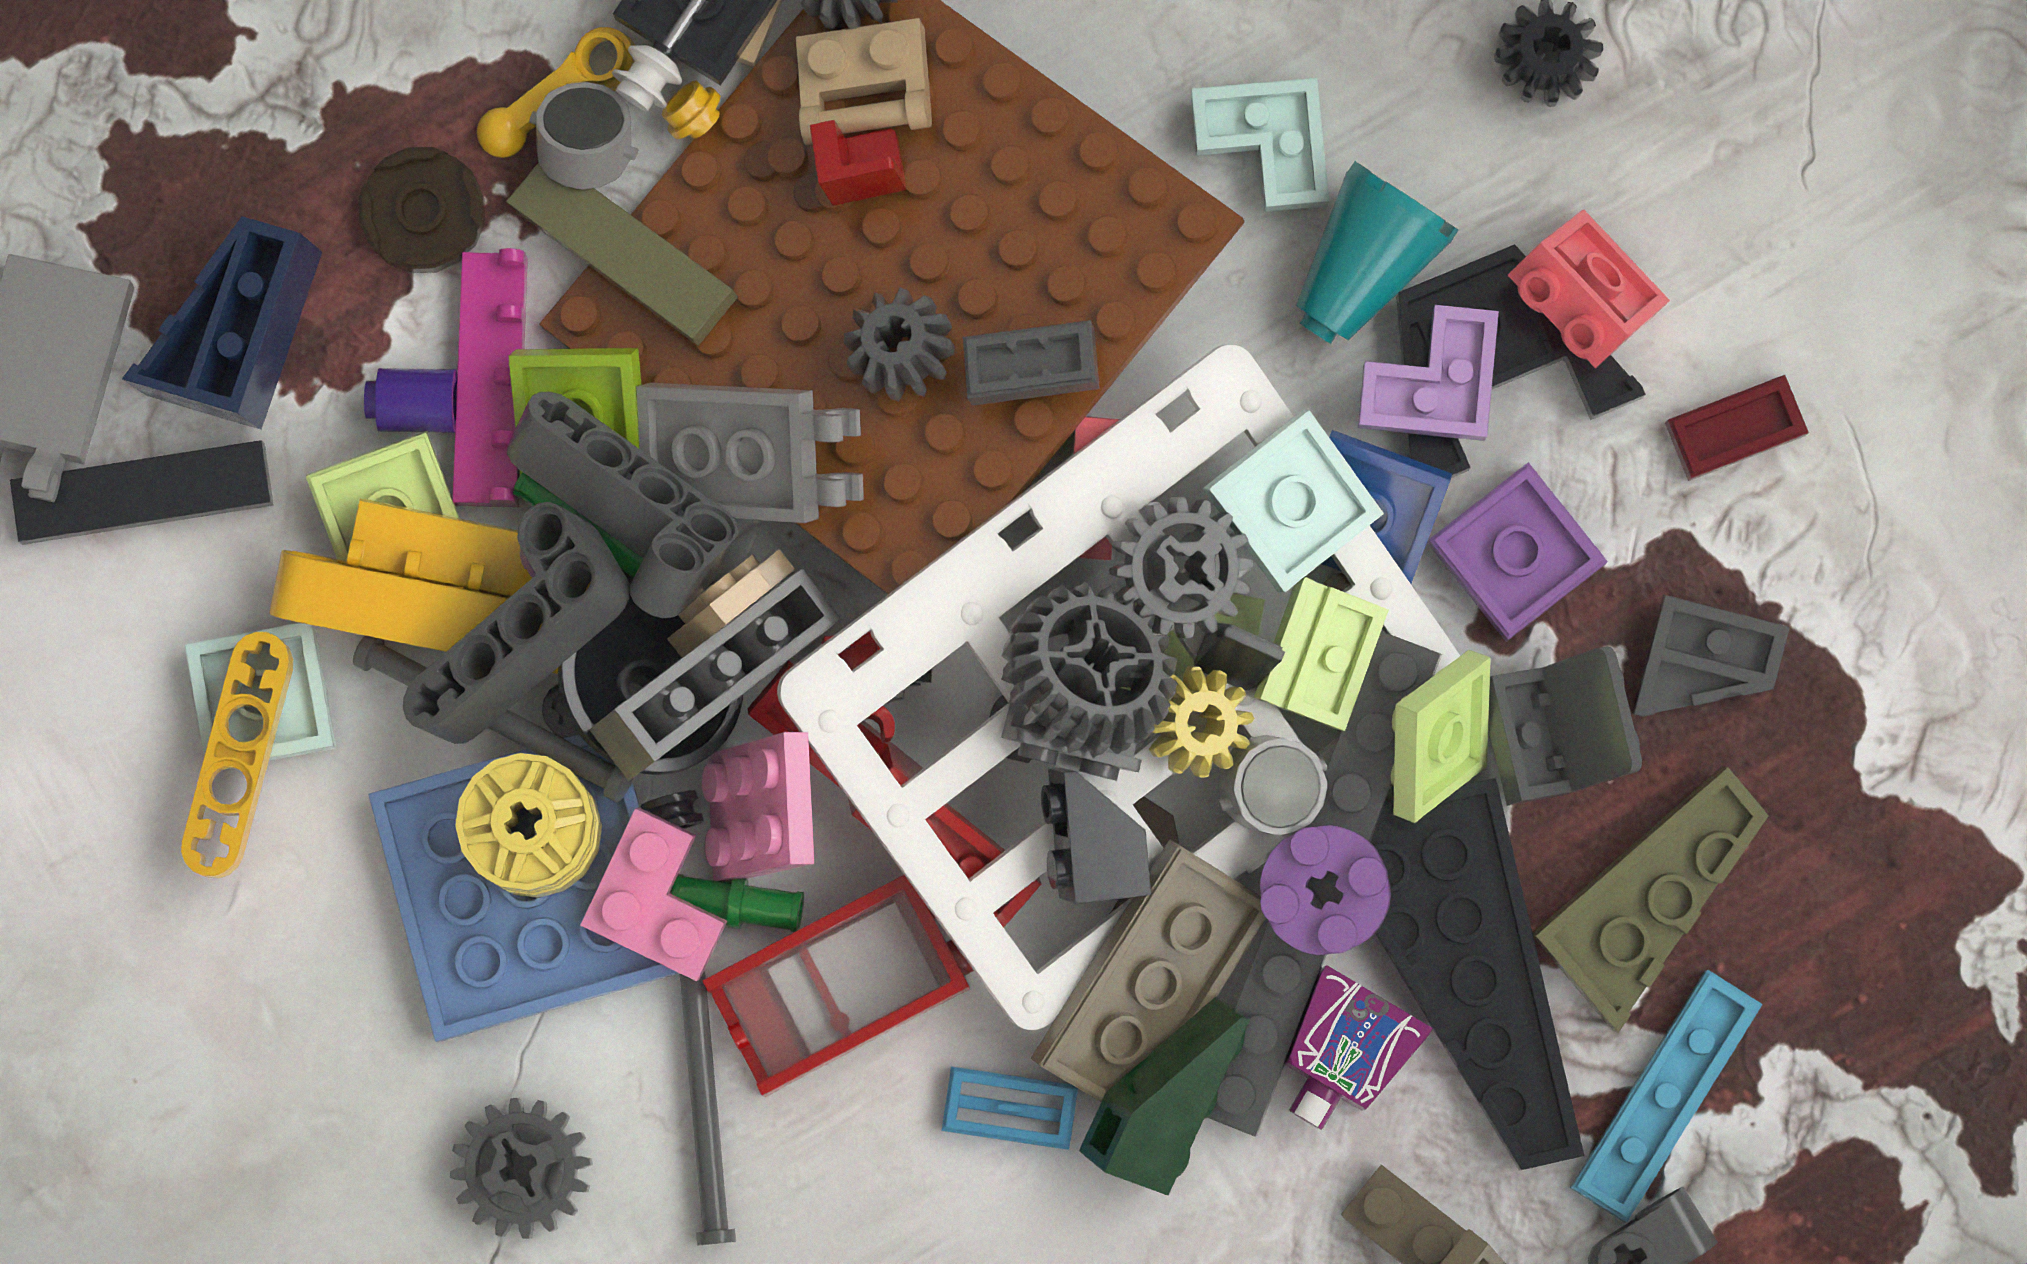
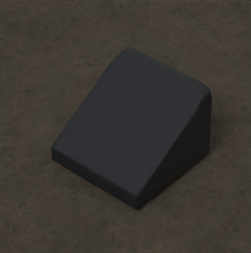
M1217 623V631L1213 633L1206 632L1194 660V666L1200 667L1203 673L1207 675L1213 670L1222 671L1227 674V684L1242 687L1243 690L1249 691L1257 686L1282 661L1285 651L1282 650L1283 647L1232 624Z

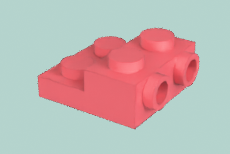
M1584 209L1544 239L1508 274V277L1517 285V290L1522 300L1533 310L1543 313L1560 330L1562 340L1567 348L1576 356L1587 359L1594 368L1598 367L1670 301Z

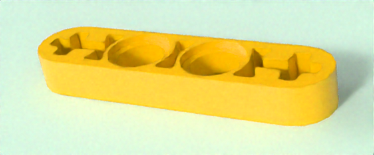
M253 632L245 635L237 642L232 652L182 838L181 853L184 862L192 871L207 878H222L230 875L239 867L243 859L293 672L294 659L290 648L280 638L268 632ZM263 645H270V655L279 660L276 671L271 669L264 671L259 689L264 692H272L269 703L251 694H236L239 683H243L252 689L256 674L255 669L246 664V659L249 653L260 654ZM243 706L257 708L263 717V729L260 735L248 742L235 740L228 728L232 713ZM227 768L240 770L245 775L247 781V789L244 796L233 804L219 803L212 792V782L215 776L221 770ZM206 807L224 816H239L236 828L223 822L220 842L229 846V852L226 858L215 857L212 867L205 866L206 856L196 851L200 839H211L216 825V821L212 819H203Z

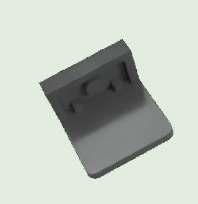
M1609 646L1595 648L1542 668L1490 676L1488 729L1507 806L1568 795L1636 773L1641 769L1642 758L1639 738L1634 729L1624 688V676L1613 648Z

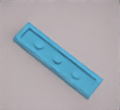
M1705 970L1570 1188L1622 1222L1627 1223L1763 1004L1710 970Z

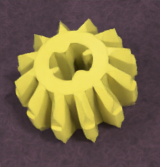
M1188 666L1183 675V682L1175 675L1171 676L1178 683L1176 692L1169 701L1170 707L1168 708L1167 716L1159 725H1154L1155 730L1152 733H1160V736L1151 744L1149 751L1155 757L1169 755L1168 769L1174 773L1182 774L1190 765L1194 776L1204 778L1209 776L1212 762L1222 769H1229L1233 766V759L1228 746L1247 749L1250 745L1249 740L1245 736L1237 734L1238 725L1252 723L1255 718L1251 712L1235 710V707L1243 701L1246 693L1242 687L1236 686L1225 690L1227 684L1226 673L1213 670L1205 678L1200 667ZM1192 711L1202 712L1199 714V717L1207 719L1206 728L1203 732L1194 731L1196 727L1188 725L1189 715Z

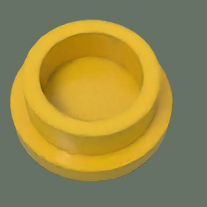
M697 80L684 85L666 103L667 106L662 110V117L669 123L668 132L675 139H682L688 135L696 139L705 134L715 124L720 115V112L716 109L720 102V94L713 87L704 88Z

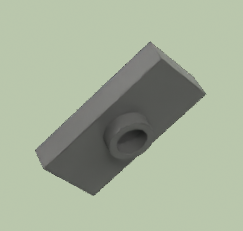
M1091 320L963 337L967 399L971 405L1099 389L1095 329Z

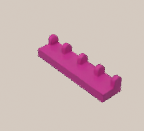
M505 248L500 249L499 253L462 252L453 503L455 506L519 508V498L513 494V491L515 490L514 485L520 476V470L511 462L507 455V446L516 429L508 356L516 349H525L528 258L525 252L520 249Z

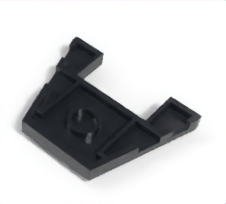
M1515 244L1400 291L1397 294L1402 365L1428 366L1432 312L1435 305L1499 311L1492 389L1557 362L1564 361L1590 420L1641 400L1646 395L1642 385L1633 375L1629 376L1611 355L1598 367L1594 368L1587 359H1582L1572 353L1564 344L1560 330L1543 313L1533 310L1522 300L1518 293L1517 285L1508 277V274L1526 257ZM1408 433L1411 459L1452 473L1451 478L1465 473L1471 468L1458 438Z

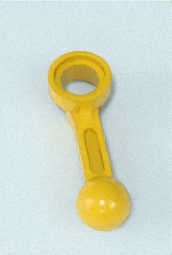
M598 27L587 32L579 40L575 52L571 51L559 68L508 108H494L482 116L477 126V138L481 147L488 154L495 157L505 158L515 155L524 146L527 133L536 127V125L529 122L532 112L538 110L548 93L566 84L589 82L604 85L616 91L621 82L613 76L612 72L614 69L629 71L635 61L630 55L628 48L629 46H635L634 41L625 33L611 27ZM611 41L617 51L616 63L608 73L596 75L590 66L591 52L598 44Z

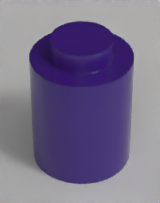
M379 368L376 381L365 382V418L376 419V426L379 432L427 431L455 433L457 370Z

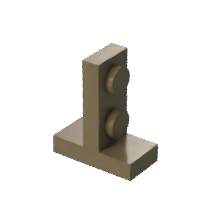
M1382 1164L1341 1214L1347 1222L1401 1264H1506L1486 1241L1472 1230L1468 1229L1466 1231Z

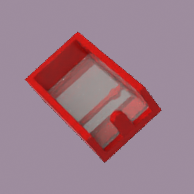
M905 875L892 880L702 980L707 991L712 995L728 1026L729 1033L745 1058L763 1097L779 1091L783 1087L970 990L964 976L974 970L952 940L945 941L934 920L936 919Z

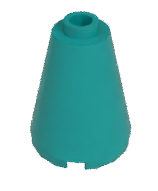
M1354 161L1350 169L1346 171L1296 306L1306 313L1300 324L1330 344L1337 334L1349 341L1452 242L1459 229Z

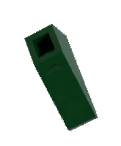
M1214 997L1105 1093L1079 1152L1104 1173L1168 1196L1176 1178L1185 1171L1189 1163L1190 1148L1203 1120L1212 1113L1216 1105L1217 1090L1230 1062L1238 1056L1243 1047L1245 1030L1250 1019L1224 1000Z

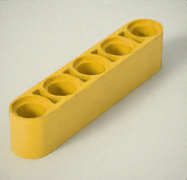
M281 550L269 614L295 622L447 652L511 596L483 590H470L464 586L418 577L416 579L405 577L403 574L363 566L346 565L347 561L305 552ZM558 668L552 673L558 674Z

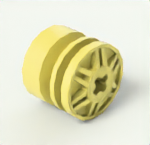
M525 753L493 760L471 778L459 799L455 824L461 851L478 874L513 895L536 898L565 891L585 876L599 852L602 823L596 800L579 778L570 769L547 756ZM522 808H526L533 815L542 814V819L534 824L537 835L531 839H527L520 832L511 833L510 828L519 823L516 812Z

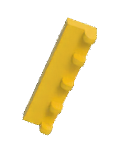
M361 498L359 500L346 565L363 566L403 574L405 577L415 579L418 577L464 586L470 590H483L512 596L532 579L527 569H524L521 563L520 545L517 539L518 530Z

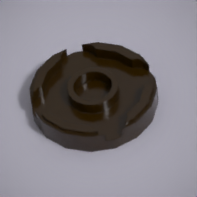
M408 147L385 157L374 168L375 171L369 176L367 183H364L359 196V223L371 248L389 265L410 273H437L459 263L462 260V252H470L476 246L485 224V198L473 172L456 157L434 147Z

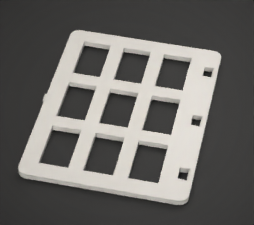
M1222 345L1211 350L786 671L778 684L777 695L785 712L800 732H808V743L1007 1017L1015 1025L1026 1030L1044 1028L1056 1019L1133 897L1035 972L993 912L1047 871V853L1049 850H1055L1053 824H1047L1044 820L968 879L925 820L1020 747L1019 742L1001 738L1010 704L1008 703L901 786L857 725L964 643L968 645L1009 702L1010 692L1015 685L1001 680L1003 668L1008 663L1001 655L1004 644L1010 638V633L999 617L1105 536L1112 546L1114 541H1131L1134 535L1125 525L1128 518H1138L1146 522L1139 510L1243 431L1256 447L1294 417L1250 353L1237 345ZM1186 392L1188 399L1196 410L1172 429L1168 430L1163 421L1155 414ZM1029 510L1030 516L1040 529L1011 550L1005 540L999 537L998 533ZM1370 525L1331 555L1350 582V585L1342 592L1389 609L1382 627L1385 633L1442 654L1435 675L1439 670L1460 657L1456 648ZM1244 545L1236 549L1238 558L1251 559L1254 562V567L1257 565ZM1117 552L1124 562L1125 555ZM1217 554L1215 556L1216 577L1219 578L1220 561ZM1145 556L1143 559L1144 581L1148 579V565ZM1252 568L1239 571L1238 579L1245 575ZM1179 569L1174 577L1176 579L1191 580L1188 577L1190 574L1186 569L1182 571ZM1182 595L1175 604L1170 603L1166 608L1173 611H1186L1197 607L1200 603L1197 600H1191L1187 595ZM1173 623V626H1172L1171 630H1172V631L1175 633V635L1177 636V634H1176V632H1175V628H1174V623ZM1195 623L1193 638H1178L1193 660H1195L1206 634L1197 623ZM870 631L880 650L851 671L845 661L839 658L838 654ZM1226 684L1225 690L1234 686ZM1257 686L1249 691L1244 690L1246 696L1235 707V710L1251 712L1255 718L1248 725H1240L1248 738L1269 735L1301 742L1277 706L1253 698ZM1192 711L1189 715L1188 725L1195 726L1196 729L1194 731L1203 732L1206 728L1207 719L1199 717V714L1202 712ZM1157 733L1135 750L1134 758L1142 760L1139 773L1120 769L1117 781L1080 772L1082 759L1059 753L1056 765H1054L1055 768L1077 771L1146 830L1150 871L1164 848L1133 804L1174 773L1168 769L1169 755L1155 757L1149 751L1151 744L1160 736V733ZM1340 735L1316 753L1319 760L1322 758L1325 760L1327 768ZM1231 819L1190 852L1231 878L1236 879L1245 871L1247 874L1252 873L1268 859L1266 854L1293 833L1278 836L1245 828L1234 819Z

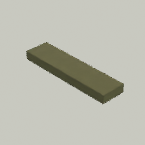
M539 163L506 201L514 211L697 346L700 345L738 298L732 288L595 188L582 190L563 186L550 179Z

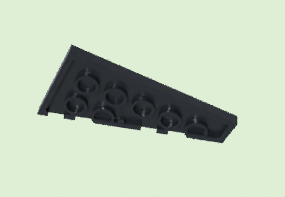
M1496 778L1461 786L1415 823L1393 815L1394 800L1385 802L1370 843L1377 849L1388 871L1391 900L1386 917L1375 935L1518 1170L1585 1156Z

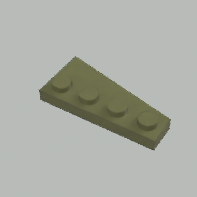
M1721 766L1532 932L1533 938L1614 1032L1619 1033L1631 1016L1629 1012L1646 987H1651L1665 965L1663 963L1682 935L1689 932L1700 916V909L1718 883H1723L1769 816L1728 767Z

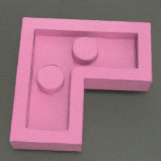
M639 807L635 808L580 926L695 981L700 980L727 921L670 894L696 834Z

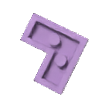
M1435 305L1432 312L1427 367L1365 361L1358 428L1485 441L1488 434L1499 311Z

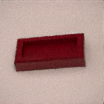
M1786 375L1673 417L1665 422L1688 481L1805 437L1809 433Z

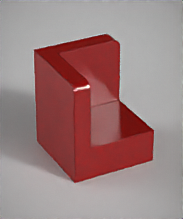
M835 120L810 125L818 183L832 206L907 190L899 139L895 130L889 128L845 138Z

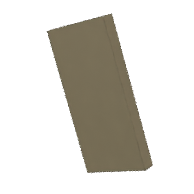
M1171 839L1149 871L1151 895L1133 897L1031 1057L1039 1066L1102 1102L1105 1093L1214 997H1217L1266 920L1261 910L1260 895Z

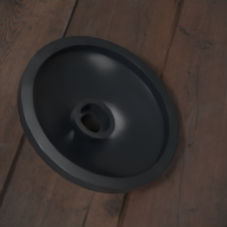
M630 594L627 605L620 615L558 667L560 695L572 725L581 738L595 752L615 764L589 729L632 696L628 688L630 681L639 684L643 688L682 659L667 639L685 625L678 615L672 618L652 616L638 607ZM743 695L640 773L663 775L681 772L694 767L714 754L728 739L737 723L743 703Z

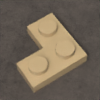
M780 550L776 551L761 564L752 554L678 614L685 625L667 638L682 658L793 572L795 568Z

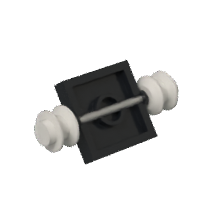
M621 0L613 12L615 20L654 45L652 47L648 45L629 46L628 51L635 62L629 71L613 70V76L621 82L616 92L625 100L644 111H648L652 104L665 108L667 104L660 93L665 84L680 85L682 83L679 70L674 63L676 58L721 86L777 0Z

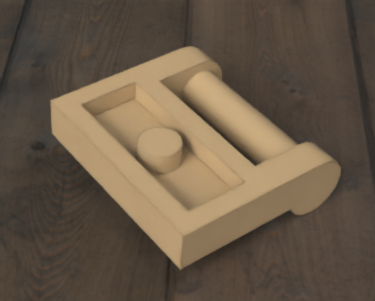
M920 18L796 37L801 102L799 122L801 135L806 146L813 145L810 125L829 120H835L843 134L909 124L911 130L931 127L932 114L925 28ZM906 90L905 99L825 111L824 102Z

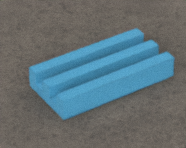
M951 1067L941 1131L1069 1150L1078 1088L1065 1083ZM962 1082L1064 1097L1062 1109L961 1095ZM958 1107L1059 1122V1133L1056 1135L956 1120Z

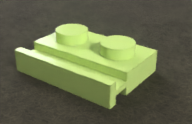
M1307 577L1302 578L1293 587L1273 642L1283 647L1282 650L1285 651L1283 659L1258 684L1253 698L1268 702L1331 728L1345 731L1389 609L1314 582V580Z

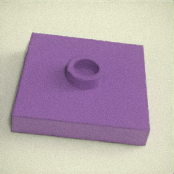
M1529 462L1436 533L1427 542L1506 642L1608 562Z

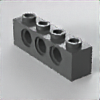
M802 568L615 708L589 730L627 780L630 781L831 628L841 618Z

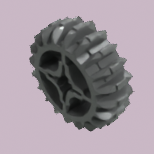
M1087 582L1076 586L1072 592L1064 585L1053 589L1047 597L1041 595L1039 598H1035L1025 610L1024 615L1020 614L1012 624L1011 633L1009 634L1010 638L1004 644L1001 655L1008 661L1003 668L1001 680L1015 685L1010 692L1009 704L1026 705L1028 708L1024 715L1023 725L1033 724L1038 721L1046 728L1044 730V743L1054 740L1058 735L1065 739L1068 754L1078 751L1085 744L1093 758L1104 754L1108 748L1118 755L1120 752L1126 751L1133 742L1138 744L1140 741H1145L1155 730L1154 725H1159L1167 716L1168 708L1170 707L1169 701L1175 695L1178 685L1171 678L1176 670L1175 666L1178 659L1164 654V651L1169 646L1170 636L1155 635L1151 631L1154 625L1155 614L1141 618L1133 611L1135 609V597L1120 604L1114 600L1112 586L1102 589L1095 596ZM1068 634L1069 643L1067 646H1063L1060 651H1048V639L1050 637ZM1120 687L1131 688L1129 703L1112 706L1111 696L1113 693H1116Z

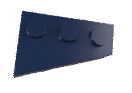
M241 216L194 280L198 285L174 317L171 314L168 315L158 329L162 334L139 365L133 363L122 380L148 397L262 430L322 251L299 232Z

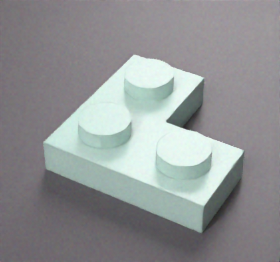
M1317 78L1191 89L1196 156L1259 150L1265 212L1328 206L1329 194Z

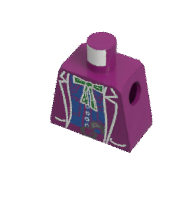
M1324 966L1319 974L1285 1063L1286 1066L1307 1078L1289 1111L1312 1126L1322 1130L1340 1099L1362 1111L1366 1110L1425 1041L1433 1028L1330 966Z

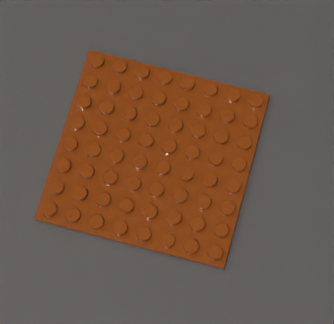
M897 0L898 3H880L878 6L883 14L882 23L872 20L869 14L861 17L860 27L920 18L925 28L932 114L931 127L911 130L909 124L843 134L845 138L889 128L895 130L899 139L907 190L832 206L817 182L815 196L824 209L811 213L804 211L797 204L793 195L796 182L806 174L817 173L813 145L806 146L804 144L800 130L799 110L801 102L796 37L831 31L829 28L824 27L820 20V15L816 17L809 16L803 8L718 109L720 115L715 124L705 134L693 139L631 213L638 221L732 288L738 296L700 345L694 344L589 265L539 323L546 332L568 349L638 348L642 385L666 383L813 390L814 410L836 408L860 409V436H843V441L840 442L815 440L817 474L842 472L863 474L864 500H846V505L839 507L818 505L819 519L795 524L887 595L1027 489L1245 223L1244 218L941 0ZM843 20L833 31L849 28L845 20ZM906 90L824 102L825 111L905 99ZM758 142H770L773 144L768 152V161L778 175L768 181L754 179L744 166L746 151ZM901 287L909 291L913 302L923 295L930 297L937 307L935 314H945L952 329L945 337L951 339L954 344L955 355L939 360L946 370L945 379H935L930 375L923 379L926 385L925 397L917 395L911 385H906L905 391L898 402L890 399L885 387L875 394L869 392L862 384L863 375H854L847 365V358L853 351L849 350L844 344V333L860 329L852 318L853 309L864 310L869 314L876 309L872 303L874 292L882 294L887 303L891 304ZM1091 320L1095 329L1099 389L980 405L970 404L967 399L963 337ZM902 337L901 342L910 341V339L908 337ZM889 348L890 352H897V348Z

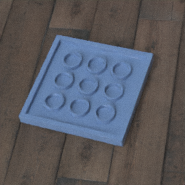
M579 734L564 738L606 760L595 752ZM525 749L368 794L435 1042L439 1043L680 974L580 926L635 808H640L633 781L625 796L619 802H614L604 796L603 788L575 774L596 800L602 823L599 852L585 876L565 891L540 898L513 895L478 874L461 851L455 827L459 799L476 773L493 760L518 753L538 754ZM526 808L517 811L519 823L510 828L511 833L520 832L527 839L533 838L537 835L534 824L542 819V814L533 815Z

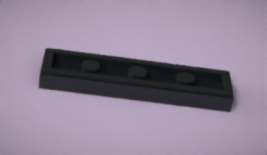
M262 440L63 471L55 502L29 497V489L21 486L23 478L10 479L18 542L22 545L274 505L266 448Z

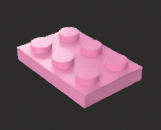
M783 732L717 751L708 757V764L705 766L702 774V791L706 801L710 803L711 828L708 830L705 838V855L707 862L713 868V880L732 881L733 879H749L814 864L808 732Z

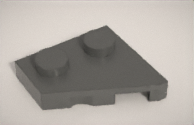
M1663 594L1632 713L1644 717L1654 715L1657 712L1690 705L1696 706L1719 701L1723 698L1737 695L1744 696L1774 689L1790 627Z

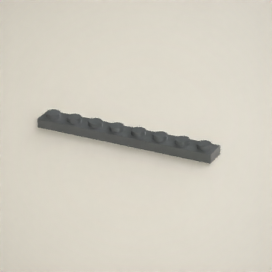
M1381 631L1345 731H1341L1325 773L1327 791L1323 807L1313 822L1305 826V828L1327 825L1340 826L1360 834L1369 842L1371 841L1392 787L1391 771L1395 757V732L1392 729V716L1395 706L1403 697L1408 696L1435 675L1442 656L1441 653ZM1328 871L1323 879L1311 877L1308 882L1307 888L1314 893L1312 903L1318 908L1322 909L1328 901L1338 904L1342 900L1343 892L1335 887L1338 876ZM1269 922L1235 1008L1250 1019L1245 1030L1244 1044L1238 1056L1230 1062L1217 1090L1216 1105L1212 1113L1207 1117L1254 1137L1259 1133L1327 954L1314 955L1295 949L1274 932Z

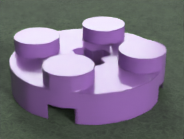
M1333 825L1303 828L1282 840L1266 860L1260 878L1261 910L1274 932L1295 949L1314 955L1344 953L1369 940L1383 923L1391 900L1388 871L1377 849L1360 834L1350 829ZM1329 871L1338 876L1335 887L1343 892V897L1338 904L1328 901L1321 909L1312 903L1314 893L1307 888L1311 877L1323 879Z

